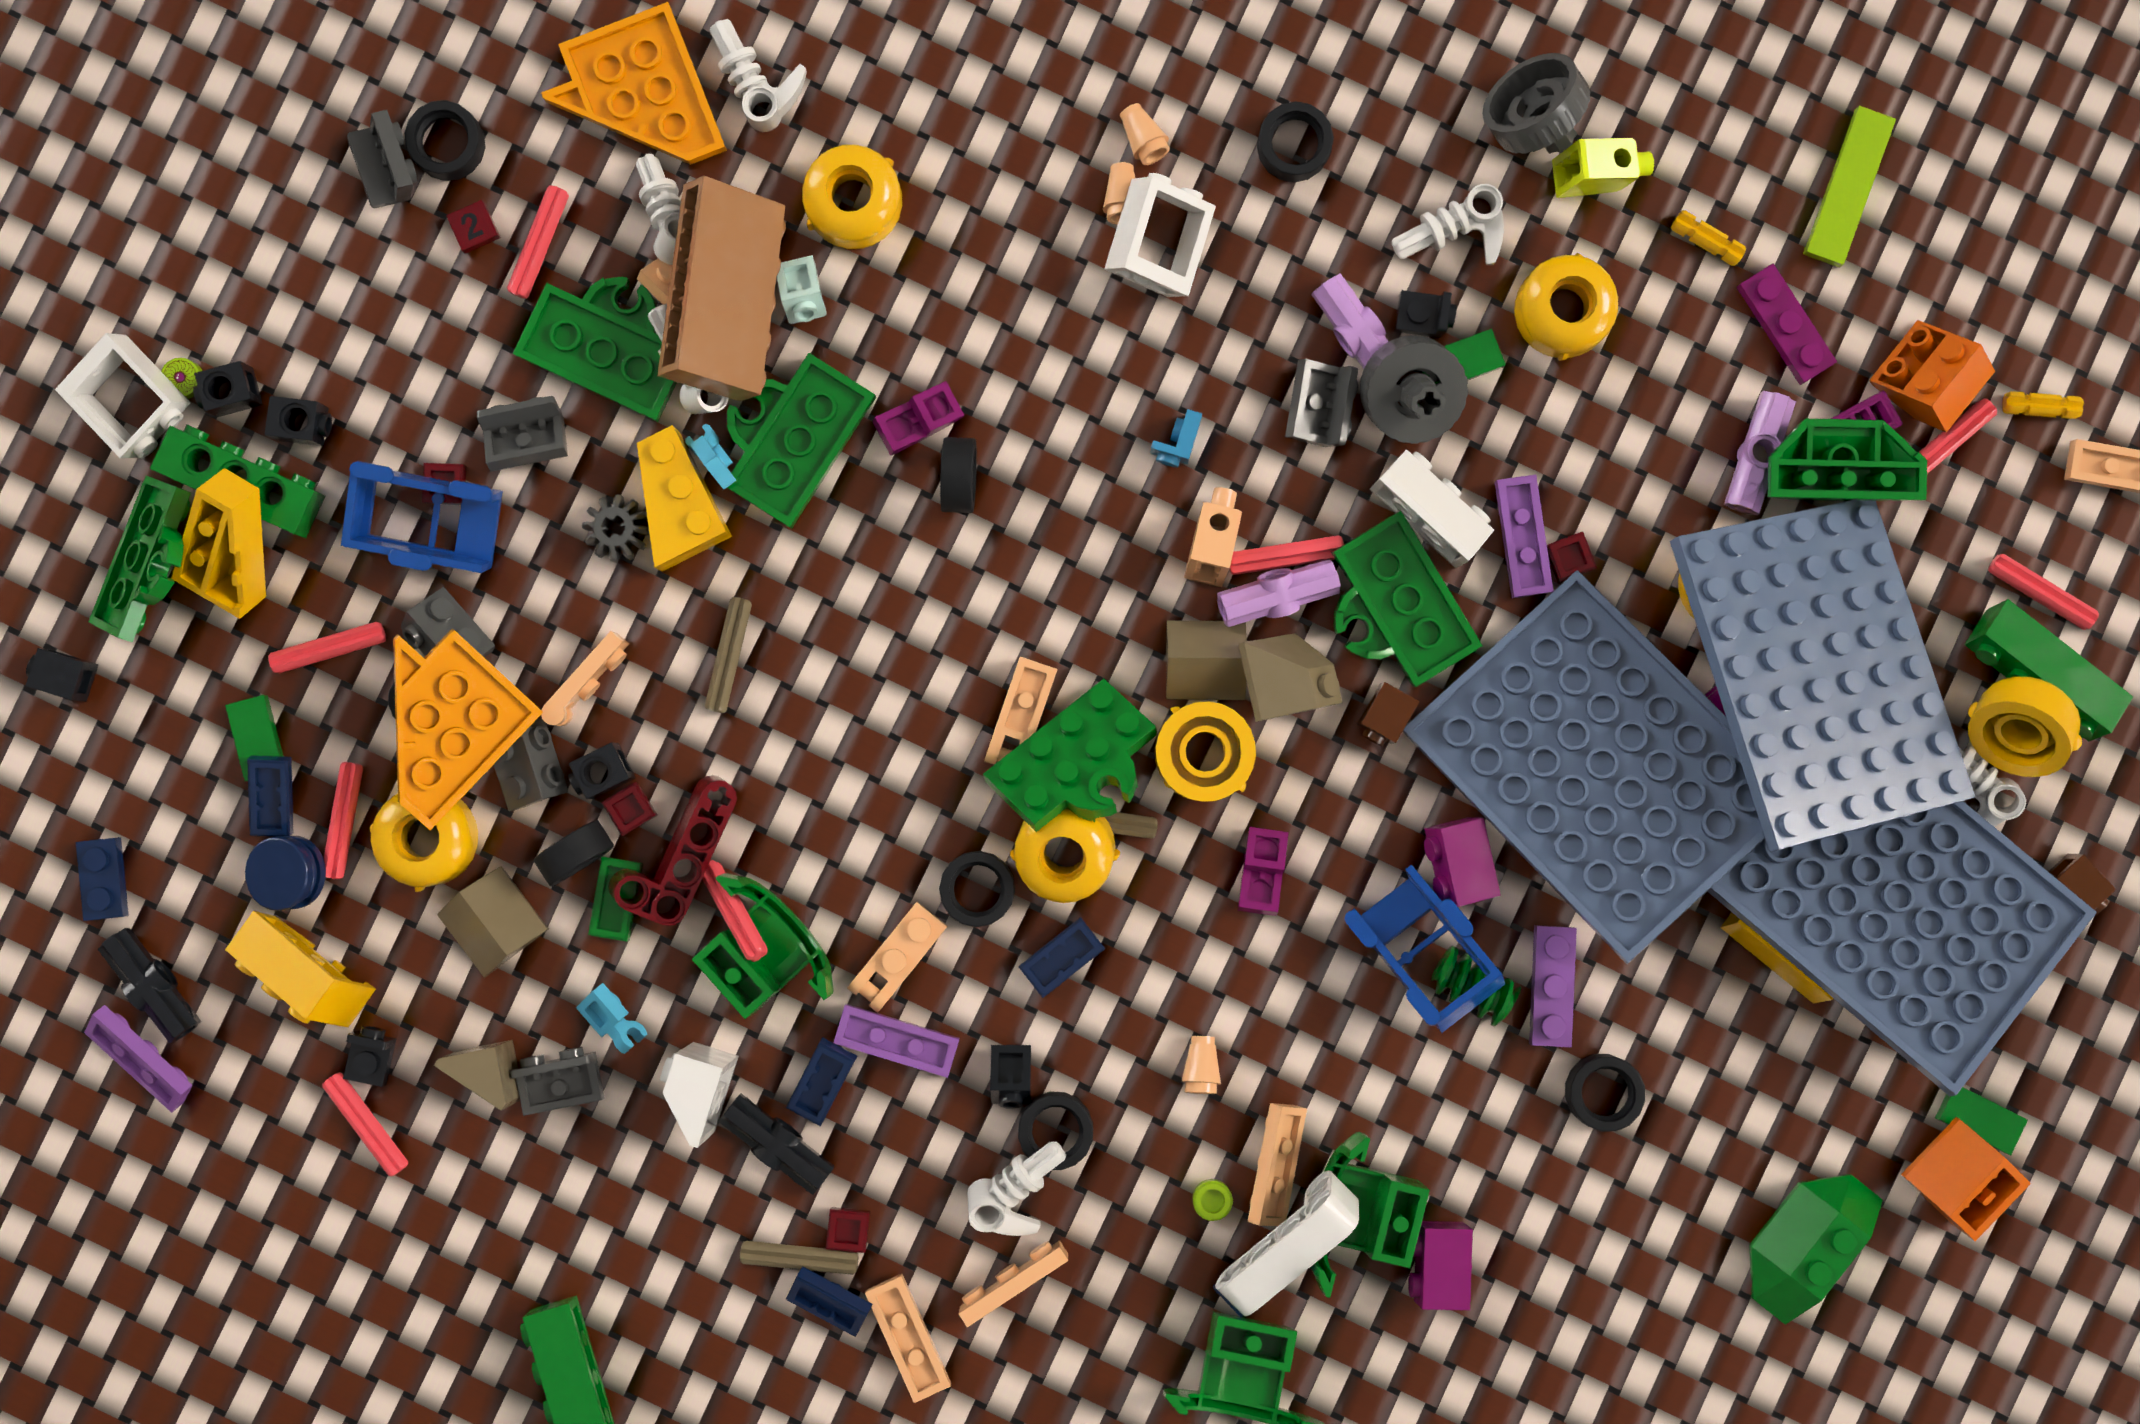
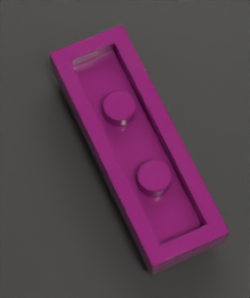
M1774 263L1736 287L1799 385H1802L1837 363V360Z

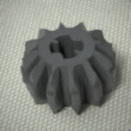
M615 495L612 506L605 497L600 498L599 504L602 508L600 512L592 507H589L587 513L595 518L594 522L582 523L584 530L594 532L584 540L586 545H597L595 555L600 558L609 552L610 561L614 563L619 561L621 550L628 560L634 559V552L631 547L635 545L637 548L644 550L647 546L638 539L639 535H650L649 527L639 526V524L647 520V513L645 511L636 513L639 503L631 499L625 505L622 495ZM612 522L620 524V526L625 528L621 536L614 533L610 537L609 534L613 533L609 529Z

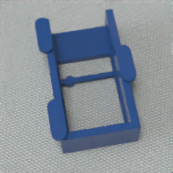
M361 461L353 462L350 465L341 546L388 555V560L393 565L422 571L430 569L432 564L483 573L492 568L503 491L491 490L488 486L455 480L450 482L393 471L390 467ZM377 482L436 492L432 496L434 507L428 545L370 534ZM443 494L462 498L455 551L435 547L440 507L445 500Z
M1410 865L1405 869L1408 880L1362 915L1355 908L1347 912L1345 922L1365 947L1375 949L1407 989L1406 997L1423 1020L1428 1025H1436L1439 1031L1443 1033L1504 986L1505 981L1503 974L1470 936L1473 933V925L1452 900L1445 899L1441 901L1417 870ZM1432 910L1444 926L1410 952L1402 953L1401 959L1397 961L1385 945ZM1449 931L1486 977L1442 1011L1438 1012L1402 966L1410 964L1414 956Z

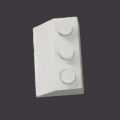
M1406 449L1374 483L1370 490L1395 513L1402 511L1411 528L1452 566L1458 568L1468 562L1493 533L1494 529L1488 525L1491 519L1479 507L1473 505L1470 508L1459 498L1462 494L1461 491L1446 478L1442 481L1439 480L1430 471L1432 465L1423 455L1416 451L1411 454Z
M692 1042L685 1048L680 1049L677 1053L673 1054L672 1058L667 1057L660 1081L666 1082L663 1095L690 1146L698 1148L716 1130L739 1056L696 1042Z

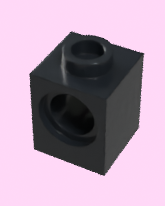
M242 361L194 373L197 386L193 387L195 400L201 409L215 417L263 405L254 369ZM230 381L232 386L231 393L228 397L220 399V386Z
M270 396L265 436L276 441L324 446L325 437H328L331 433L332 416L328 413L329 408L317 401ZM306 412L308 416L307 425L302 430L296 431L294 428L295 418L299 414Z
M38 648L36 654L30 658L27 664L26 675L28 679L26 686L65 699L87 702L99 664L58 651Z
M611 742L569 763L572 773L568 774L570 783L577 795L584 794L586 799H595L636 779L619 743ZM601 761L608 769V776L603 783L596 784L591 779L590 770L596 762Z

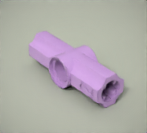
M1341 273L1323 283L1311 295L1334 326L1333 332L1342 348L1350 357H1355L1364 369L1371 356L1380 347L1388 343L1385 337L1386 332L1376 314L1368 306L1364 307L1353 289L1348 285Z
M1762 391L1760 393L1745 441L1737 451V466L1724 505L1730 507V509L1753 515L1760 513L1768 488L1769 456L1783 442L1796 403L1789 396L1777 392ZM1754 444H1760L1765 448L1767 452L1765 463L1759 462L1753 456Z
M1327 559L1294 570L1280 568L1264 572L1257 577V581L1218 592L1217 603L1224 624L1227 627H1231L1264 616L1279 618L1291 615L1300 609V605L1340 594L1341 585L1333 562Z

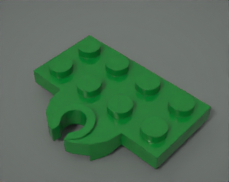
M627 277L601 278L590 286L583 299L546 283L513 354L522 360L658 422L677 382L657 376L660 360L658 350L661 349L662 342L648 318V313L658 307L650 292L641 284L637 289V304L631 309L624 310L618 306V297L629 288L630 280Z
M811 353L807 354L788 385L773 379H766L761 395L749 398L757 400L761 404V412L757 418L752 420L742 418L738 408L730 404L727 411V429L732 440L744 451V454L731 472L736 481L727 488L790 529L795 525L876 399L874 393Z
M147 475L145 476L88 623L117 638L129 642L134 641L135 635L144 627L147 605H155L160 602L174 584V580L167 577L171 565L181 567L184 545L182 535L177 531V528L189 512L191 492Z
M1402 511L1396 512L1331 552L1351 584V587L1340 597L1334 610L1333 627L1335 634L1344 632L1348 623L1353 619L1363 621L1367 630L1365 637L1361 641H1349L1344 646L1348 652L1365 659H1383L1394 655L1412 687H1417L1483 646Z
M1102 679L983 773L985 782L1035 832L1039 831L1066 808L1080 818L1095 822L1096 818L1111 816L1117 813L1116 804L1112 798L1103 797L1099 794L1100 790L1105 786L1114 785L1119 787L1123 800L1130 803L1136 788H1138L1135 766L1131 756L1157 736V729L1151 721L1111 684Z

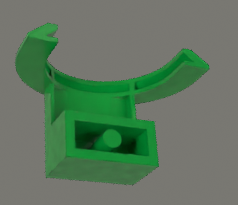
M728 873L718 875L715 879L731 897L741 894L756 902L747 912L765 942L768 952L757 962L747 960L730 929L720 932L692 960L741 1016L746 1019L756 1013L808 964H811L814 972V977L808 983L823 1000L833 994L834 988L829 960L818 941L795 913L775 894L753 879Z
M1355 1132L1333 1152L1324 1172L1330 1170L1359 1200L1358 1224L1352 1233L1337 1246L1363 1251L1372 1260L1410 1268L1430 1189L1416 1179L1349 1164L1350 1160L1355 1157L1361 1162H1365L1370 1137L1365 1133ZM1326 1254L1313 1264L1311 1268L1321 1292L1330 1298L1336 1273L1331 1269Z
M1213 1311L1198 1391L1177 1388L1163 1390L1164 1397L1179 1414L1187 1415L1188 1410H1200L1242 1417L1267 1424H1325L1313 1417L1279 1408L1285 1372H1290L1297 1331L1292 1327Z

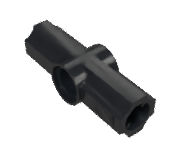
M124 928L118 933L113 934L98 948V951L123 982L121 989L127 1000L136 1009L148 1014L170 1044L188 1035L202 1022L176 989L178 982L171 970L163 962L153 959L130 928Z
M742 1093L739 1094L718 1121L751 1147V1152L761 1162L773 1170H781L812 1195L819 1189L835 1167L803 1142L801 1134L791 1125L778 1117L772 1118Z

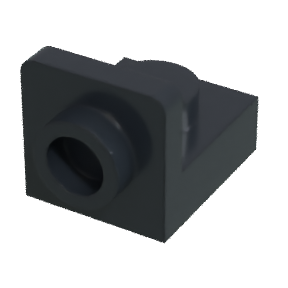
M1401 290L1394 332L1441 338L1447 331V327L1453 328L1456 318L1457 305L1451 304L1452 293L1443 292L1440 296Z
M362 1026L361 1031L348 1033L346 1042L351 1043L343 1079L379 1087L386 1086L397 1039L385 1036L386 1030L372 1026Z
M991 1045V1103L999 1104L1000 1107L1006 1109H1016L1022 1107L1023 1104L1031 1102V1045Z

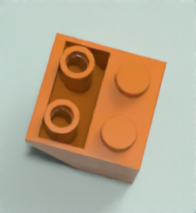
M1917 320L1869 381L1880 392L1885 391L1891 401L1915 420L1947 433L1995 373V370L1981 344Z
M1957 1117L1901 1174L1952 1225L1974 1241L2031 1184L2002 1154Z

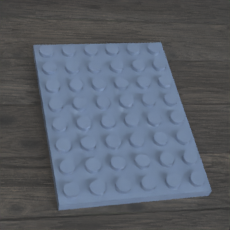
M1851 500L1682 535L1670 541L1770 852L1975 798L1876 501Z
M1578 570L1408 723L1403 730V733L1626 964L1630 963L1765 839L1726 716Z
M1964 801L1773 852L1769 851L1766 839H1763L1707 891L1949 1096L1958 1094L2097 913Z

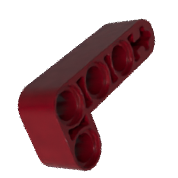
M714 775L705 776L699 780L655 877L652 878L635 870L623 869L616 872L610 879L609 893L621 908L661 925L671 926L682 921L735 807L737 796L733 786L719 776ZM710 790L713 792L719 790L723 794L721 800L714 799L712 801L707 796ZM703 808L707 812H712L715 815L714 819L699 812L700 809ZM697 823H706L708 828L706 836L699 841H692L690 839L692 827ZM683 859L690 860L691 870L683 877H675L673 873L675 864ZM628 881H637L639 889L636 895L628 899L621 898L620 889L623 884ZM665 896H673L675 904L672 910L668 913H658L656 907L659 900Z

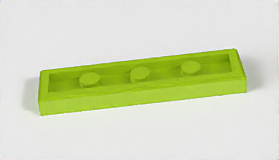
M1860 105L1855 109L1803 255L1839 268L1844 265L1893 130L1895 118Z

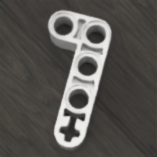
M1330 1170L1321 1173L1306 1189L1304 1205L1232 1263L1218 1278L1215 1285L1216 1289L1243 1316L1251 1315L1352 1233L1359 1221L1358 1198Z

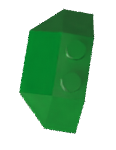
M1805 418L1769 456L1767 497L1825 501L1926 500L1928 460L1919 452H1916L1884 420Z
M1851 1174L1798 1182L1749 1244L1752 1299L1783 1324L1789 1323L1820 1303L1871 1239L1883 1199Z

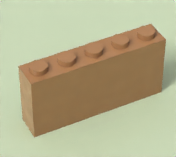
M701 176L683 185L657 376L737 401L761 395L766 382V372L764 369L766 353L771 344L769 330L771 315L776 305L774 291L776 276L781 267L779 253L781 239L786 229L784 221L786 205L707 176Z

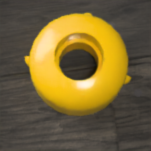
M841 145L821 154L811 164L802 186V202L808 217L806 222L808 230H815L825 241L845 249H863L885 239L898 222L902 209V192L897 174L893 169L894 161L887 157L884 158L880 153L868 147L860 145ZM848 180L863 182L870 189L869 202L857 211H843L834 203L836 189Z
M1579 253L1553 257L1540 263L1520 286L1514 307L1517 328L1525 341L1544 355L1558 358L1559 361L1580 356L1593 349L1609 334L1615 324L1618 313V295L1610 275L1601 265L1593 260L1585 258ZM1560 289H1568L1580 296L1584 306L1582 318L1574 323H1569L1561 320L1554 314L1550 305L1553 292Z
M2017 676L1997 681L1982 694L1979 702L1972 703L1968 709V715L1971 717L1968 723V735L1972 746L1988 763L2010 774L2022 777H2040L2055 773L2066 765L2072 751L2078 750L2082 745V738L2079 735L2080 716L2075 704L2060 688L2042 679Z
M1210 701L1195 702L1182 708L1178 706L1170 708L1173 714L1162 725L1155 744V762L1165 786L1187 799L1200 802L1217 801L1230 796L1237 790L1244 792L1246 788L1245 782L1254 768L1256 758L1255 740L1244 718L1235 710L1223 704ZM1206 732L1213 734L1220 740L1223 745L1224 755L1218 767L1204 772L1190 765L1186 758V747L1192 736Z
M398 794L392 796L383 804L370 826L374 857L378 865L388 876L399 883L415 887V892H420L425 887L445 884L457 878L467 869L474 858L478 846V829L471 810L461 799L436 824L439 831V844L436 850L426 857L416 854L410 848L408 832L411 825L417 819L398 802Z
M1068 808L1037 832L1023 821L1015 841V848L1010 851V857L1015 861L1017 871L1027 887L1039 897L1059 903L1079 901L1100 889L1110 874L1113 861H1116L1120 856V851L1115 849L1114 833L1105 817L1096 818L1095 822L1078 817ZM1053 838H1071L1082 847L1083 858L1079 863L1071 867L1058 866L1047 856L1046 845Z

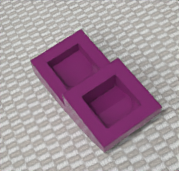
M947 381L912 396L909 402L876 416L872 422L890 456L955 423L964 417V413Z
M1249 827L1237 911L1277 916L1289 832Z

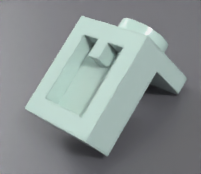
M813 255L781 262L777 281L781 302L788 322L790 324L809 322L815 318L826 316V307L822 298Z

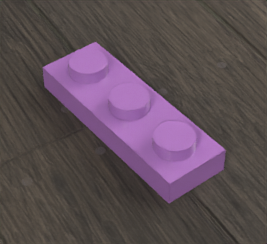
M1529 475L1496 480L1495 489L1511 597L1518 598L1554 592L1537 476Z
M1534 925L1530 1045L1572 1047L1577 928Z
M845 1004L833 1043L948 1078L960 1038Z
M105 1005L92 1014L84 1033L171 1113L181 1106L193 1086L188 1081L185 1073L178 1067H172L162 1058L157 1048L150 1041L139 1037L120 1014L113 1013Z

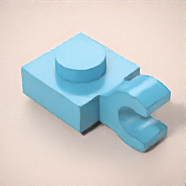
M704 424L702 426L705 431L704 436L702 435L695 441L688 436L685 438V442L724 490L736 481L727 468L733 462L720 446L718 435L710 425Z
M604 983L594 989L576 1007L601 1037L608 1034L614 1041L615 1047L623 1054L627 1053L634 1046L627 1034L631 1035L637 1043L648 1035L642 1024L636 1021H628L624 1018L629 1012L621 1004L620 999Z

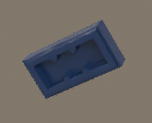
M251 755L247 759L250 835L291 836L294 833L292 758Z
M1080 917L1018 967L1042 998H1044L1101 953L1105 947Z
M822 1037L786 1108L821 1127L857 1055Z
M803 1266L786 1297L787 1301L855 1337L873 1305L847 1291L839 1284L831 1282Z

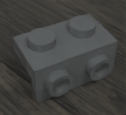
M387 110L371 113L370 128L349 132L347 135V140L370 206L372 208H379L408 201L411 198L413 183L417 182V175L412 160H405L400 146L404 145L400 125L398 122H391Z
M1310 359L1298 360L1285 437L1322 447L1345 445L1352 427L1350 417L1353 399L1358 391V368L1353 366L1336 367Z
M554 396L535 397L527 401L508 405H495L476 412L477 420L483 430L485 459L490 472L568 456L564 417Z
M444 587L408 610L401 624L402 634L407 643L415 649L418 648L425 656L451 629H454L483 657L489 655L495 648L494 643Z
M542 718L536 719L493 764L509 812L568 792L551 734Z
M583 1047L560 1051V1059L545 1061L544 1055L520 1059V1067L510 1070L511 1079L516 1078L523 1116L603 1100L604 1093L596 1051L584 1054Z

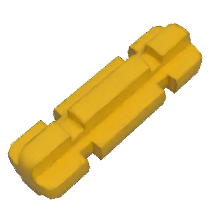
M1682 210L1676 216L1671 226L1672 231L1682 237L1685 235L1690 236L1689 241L1714 256L1717 254L1722 255L1721 260L1729 265L1735 266L1744 256L1746 251L1745 245L1735 239L1733 241L1727 240L1728 235L1703 220L1701 222L1695 221L1696 216Z
M2015 391L2004 394L2002 399V411L2005 414L2019 415V413H2023L2028 416L2054 418L2060 416L2067 419L2081 417L2084 405L2083 399L2079 396H2066L2062 398L2061 395L2040 393L2025 395L2024 392Z

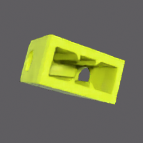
M1633 138L1579 139L1552 159L1556 198L1620 191L1637 180L1639 176H1650L1653 173V155L1650 151L1637 152L1636 141Z

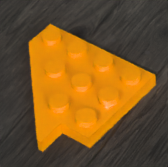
M668 2L558 44L572 81L541 92L546 103L690 165L727 151Z
M451 629L424 658L398 634L393 638L398 802L430 831L543 713L454 629Z

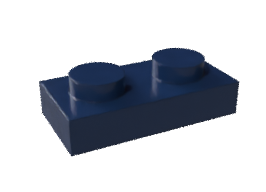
M121 837L76 842L83 921L129 916Z

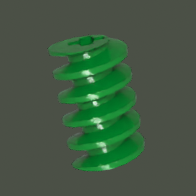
M1455 946L1449 947L1444 953L1431 977V981H1437L1436 994L1440 995L1445 989H1451L1450 1002L1455 1001L1486 977L1476 964L1471 967L1472 959L1468 954L1465 953L1457 959L1458 948ZM1505 978V985L1479 1004L1477 1017L1482 1019L1488 1012L1493 1013L1490 1024L1493 1027L1506 1018L1520 994L1521 986L1513 990L1514 982L1510 978Z

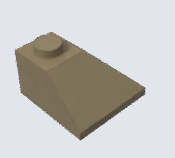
M1296 633L1238 644L1256 722L1343 703L1334 664Z

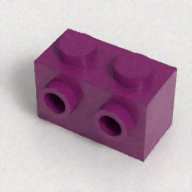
M1467 817L1424 828L1426 834L1424 849L1428 859L1432 861L1435 875L1433 878V890L1441 901L1450 899L1457 907L1501 896L1484 818Z
M1422 1221L1413 1255L1415 1257V1273H1410L1408 1278L1409 1295L1414 1297V1302L1422 1310H1470L1473 1229L1464 1222Z

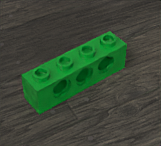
M186 424L184 431L169 426L150 466L151 470L196 490L224 468L234 474L244 469L247 474L246 481L259 488L261 519L292 534L307 538L326 497L314 491L316 482L296 473L293 474L291 480L278 474L280 466L260 457L257 458L256 463L250 462L242 458L245 450L223 440L220 447L206 442L210 434ZM209 453L211 463L205 471L200 472L198 461L202 455ZM280 485L283 490V496L278 503L272 505L269 500V494L274 487Z

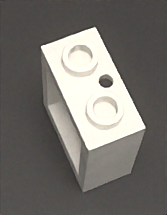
M1149 173L1148 177L1134 178L1131 180L1104 269L1166 297L1189 296L1216 206L1202 200L1203 194L1189 188L1179 189L1172 186V180L1164 175ZM1155 196L1188 211L1171 270L1138 257Z
M105 333L55 389L119 458H144L152 453L158 445L156 440L168 430L169 426L175 427L179 424L184 416L182 412L191 403L127 335ZM123 361L163 401L133 436L93 396Z

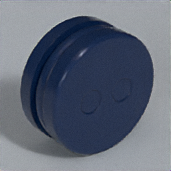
M278 836L261 841L249 854L245 867L246 884L251 896L262 907L274 911L299 909L310 905L320 895L326 878L325 862L321 852L314 843L301 836Z

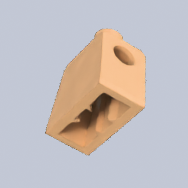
M1216 487L1213 491L1211 503L1203 502L1186 566L1185 579L1218 587L1223 586L1230 569L1242 511L1234 509L1237 497L1235 491Z

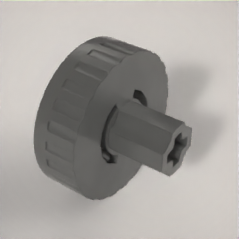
M1560 53L1538 55L1518 64L1498 80L1484 102L1483 119L1498 143L1506 151L1524 154L1545 148L1549 154L1553 152L1562 153L1573 144V140L1577 135L1574 126L1581 120L1588 108L1590 88L1570 57Z
M1417 335L1396 338L1380 347L1371 356L1363 370L1360 380V399L1363 409L1369 419L1392 439L1411 444L1431 441L1451 429L1465 408L1468 396L1467 376H1465V370L1454 354L1433 339ZM1417 370L1426 373L1410 374L1407 377H1405L1399 385L1396 384L1399 381V379L1408 372Z

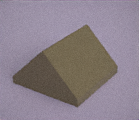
M1167 620L1166 700H1245L1247 681L1238 644L1247 642L1246 622L1227 627L1224 621Z
M502 866L459 891L437 914L484 978L549 930Z
M513 1039L458 1050L438 1058L433 1065L501 1111L520 1100L516 1078L511 1079L510 1070L518 1067Z

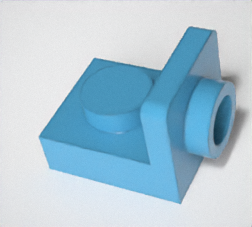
M1187 409L1184 419H1176L1170 438L1171 441L1177 442L1176 447L1158 441L1152 442L1150 453L1157 455V462L1176 468L1179 467L1180 463L1188 465L1201 423L1202 413Z

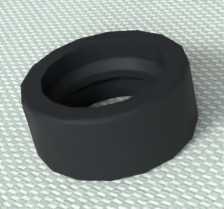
M447 100L431 101L418 108L408 120L404 133L406 149L413 162L429 176L443 181L459 180L471 174L481 163L486 148L484 132L474 116L460 104ZM450 118L457 120L464 126L468 135L466 150L459 158L450 163L433 161L423 149L422 140L426 130L431 124L440 119Z
M1297 101L1281 104L1269 112L1261 125L1257 142L1261 163L1270 174L1279 180L1299 182L1310 179L1322 170L1331 154L1334 140L1331 123L1322 111L1311 104ZM1294 119L1304 121L1312 126L1318 138V147L1314 156L1307 162L1298 165L1288 164L1279 159L1272 146L1273 133L1277 127L1285 121Z
M945 437L943 439L940 473V504L942 512L972 513L974 511L977 468L975 438Z
M595 820L573 831L545 849L534 858V863L551 887L601 858L613 849L614 844L600 822Z
M982 851L964 853L951 861L942 874L939 886L941 903L948 914L961 924L972 927L991 925L1002 918L1012 905L1015 893L1013 874L1006 863L994 854ZM980 865L988 867L995 872L1000 880L1001 892L998 901L992 908L976 913L966 910L959 904L955 898L954 885L961 871L969 866Z
M1593 1054L1581 1059L1570 1070L1565 1082V1099L1571 1113L1586 1126L1601 1132L1618 1131L1630 1126L1641 1114L1645 1103V1085L1640 1073L1629 1062L1610 1054ZM1600 1069H1611L1618 1072L1624 1078L1628 1087V1098L1625 1105L1619 1112L1610 1116H1600L1592 1113L1585 1106L1582 1099V1087L1585 1079L1591 1073Z
M1050 1091L1036 1096L1025 1107L1019 1119L1018 1139L1023 1153L1029 1158L1041 1149L1035 1143L1032 1135V1127L1036 1117L1043 1110L1051 1107H1061L1070 1111L1077 1119L1079 1137L1076 1144L1069 1151L1065 1152V1160L1052 1169L1064 1170L1075 1166L1087 1155L1093 1142V1121L1088 1109L1078 1098L1066 1092Z

